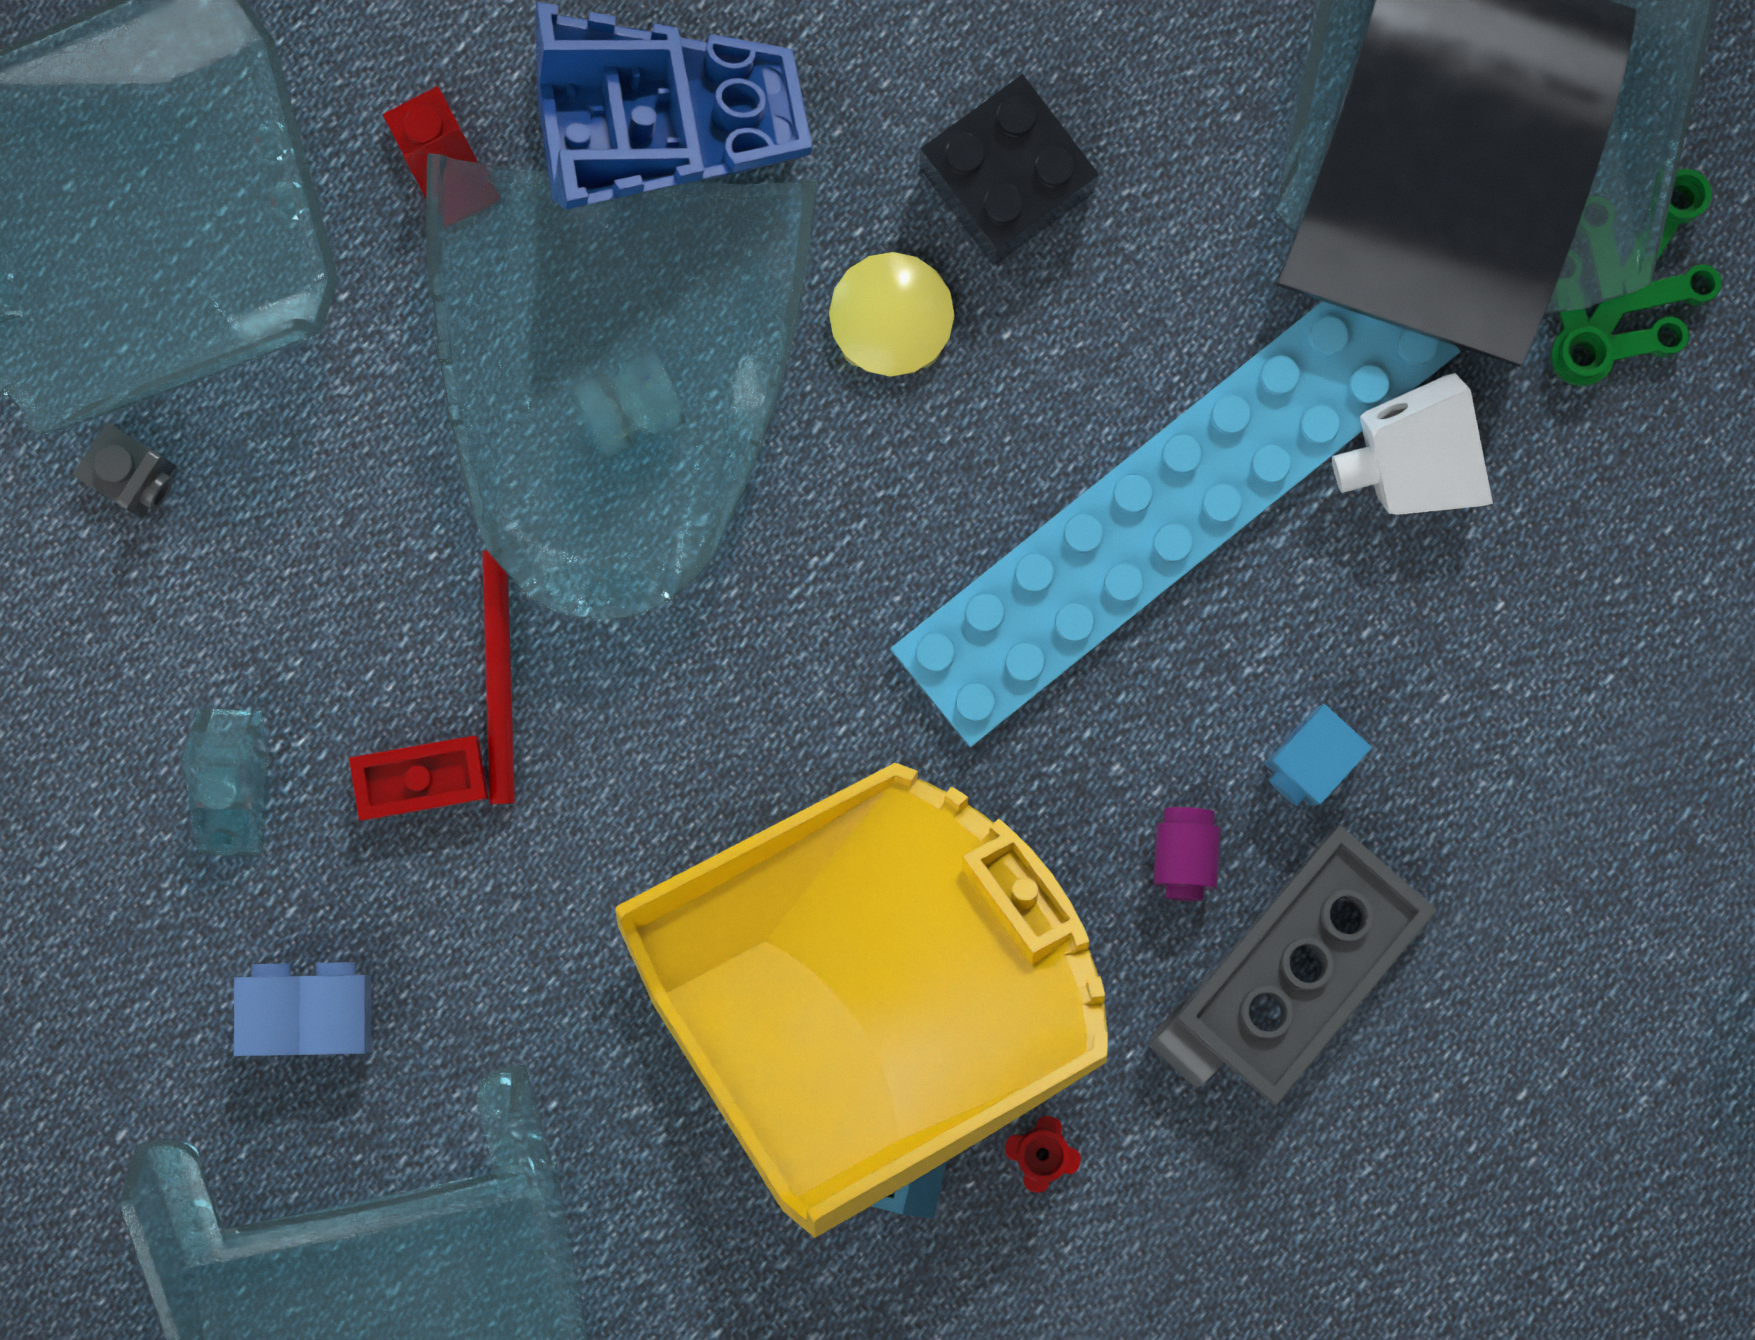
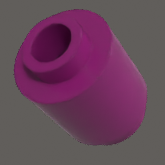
M1191 807L1164 808L1163 823L1156 824L1153 885L1166 888L1165 899L1201 902L1204 901V890L1217 889L1221 828L1214 826L1215 811Z

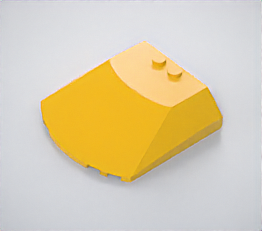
M898 763L887 766L621 903L615 909L618 928L655 1009L782 1211L814 1238L965 1151L1107 1062L1108 1032L1104 1005L1105 992L1101 976L1098 977L1097 969L1089 950L1090 941L1072 903L1053 874L1034 851L1000 819L992 822L981 812L968 805V796L952 786L946 792L926 781L918 779L917 770Z

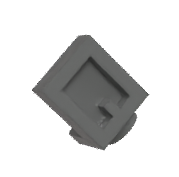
M106 422L72 475L110 498L122 508L143 518L148 509L155 510L168 496L174 481L170 475L176 465Z

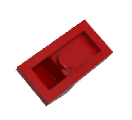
M438 86L382 114L404 155L403 158L443 229L499 201Z

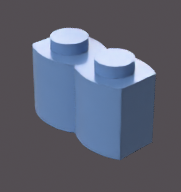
M355 962L316 963V976H291V963L251 964V977H234V1056L365 1054L371 1052V975H355Z

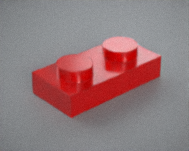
M476 735L349 757L359 821L380 819L489 799L479 736Z

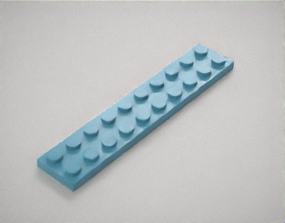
M1322 301L892 646L890 651L966 745L971 748L1362 432L1360 416L1365 411L1416 389L1461 351L1449 343Z

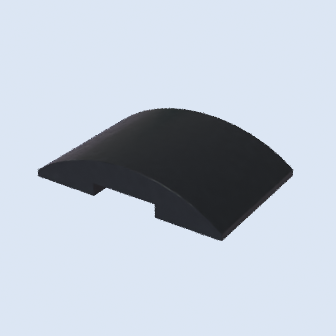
M1371 0L1355 47L1356 53L1321 159L1315 168L1277 286L1521 367L1559 279L1601 159L1625 74L1634 31L1636 9L1609 0Z

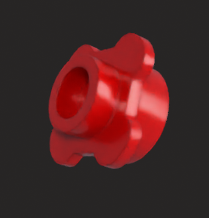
M1046 1115L1040 1117L1035 1128L1023 1135L1013 1134L1005 1143L1006 1156L1018 1163L1024 1173V1186L1031 1192H1044L1047 1190L1049 1182L1058 1179L1063 1173H1075L1081 1163L1080 1153L1075 1148L1068 1146L1061 1135L1062 1124L1053 1116ZM1040 1148L1048 1150L1049 1156L1047 1159L1040 1160L1037 1158L1036 1153Z

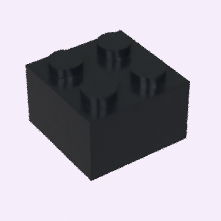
M1023 74L920 148L919 169L993 267L1094 193L1099 177L1098 172Z

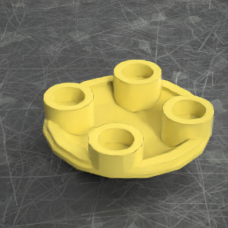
M896 252L868 256L849 268L834 288L829 310L833 338L840 347L846 361L854 366L861 367L866 372L889 377L915 373L919 369L929 367L935 363L940 356V352L950 339L955 316L950 290L939 273L917 257Z

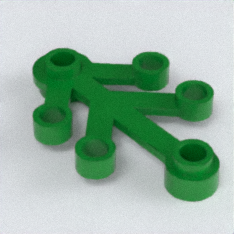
M1679 169L1672 172L1658 185L1654 196L1655 206L1658 211L1622 268L1611 229L1615 217L1612 206L1602 198L1593 197L1587 199L1583 213L1586 209H1594L1602 216L1603 223L1600 228L1589 227L1585 223L1582 213L1576 233L1586 239L1601 301L1588 320L1577 284L1582 271L1581 262L1577 255L1569 251L1565 264L1569 267L1570 277L1568 280H1558L1553 291L1562 332L1554 339L1550 349V361L1553 370L1564 382L1579 387L1590 386L1608 375L1614 361L1649 353L1661 358H1668L1680 352L1687 345L1689 331L1686 324L1679 318L1672 316L1659 319L1649 329L1611 335L1623 314L1685 301L1693 306H1701L1719 294L1722 286L1721 276L1715 268L1706 264L1695 265L1683 275L1643 283L1678 226L1693 221L1708 208L1712 191L1708 180L1700 172L1693 169ZM1678 190L1686 195L1688 199L1687 209H1677L1671 204L1669 198L1671 191ZM1693 275L1702 276L1707 280L1709 284L1707 295H1700L1693 291L1690 284ZM1660 327H1667L1673 330L1677 339L1674 347H1666L1660 343L1658 339ZM1573 346H1582L1589 351L1591 360L1588 366H1579L1573 361L1571 357Z

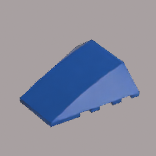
M536 2L537 102L552 200L564 209L743 173L811 155L813 146L793 49L714 34L709 35L708 42L680 37L677 27L654 23L653 30L650 32L615 25L616 16L596 12L589 13V20L558 15V5Z

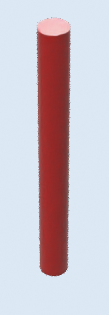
M485 550L482 551L489 804H515L508 551Z

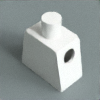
M1456 373L1443 376L1365 411L1360 416L1366 447L1332 456L1333 470L1341 493L1374 485L1379 501L1389 514L1399 515L1493 504L1471 390Z

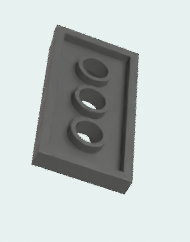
M1338 825L1324 838L1213 971L1207 973L1188 997L1177 1005L1164 1019L1148 1040L1147 1045L1195 1088L1206 1082L1225 1062L1272 1105H1277L1437 909L1345 828ZM1337 899H1347L1353 902L1360 912V925L1353 934L1341 933L1331 922L1330 910ZM1299 946L1312 949L1320 959V974L1312 983L1300 981L1291 971L1290 957L1292 952ZM1259 994L1272 997L1280 1007L1281 1018L1279 1024L1270 1032L1258 1029L1252 1023L1249 1016L1250 1004Z

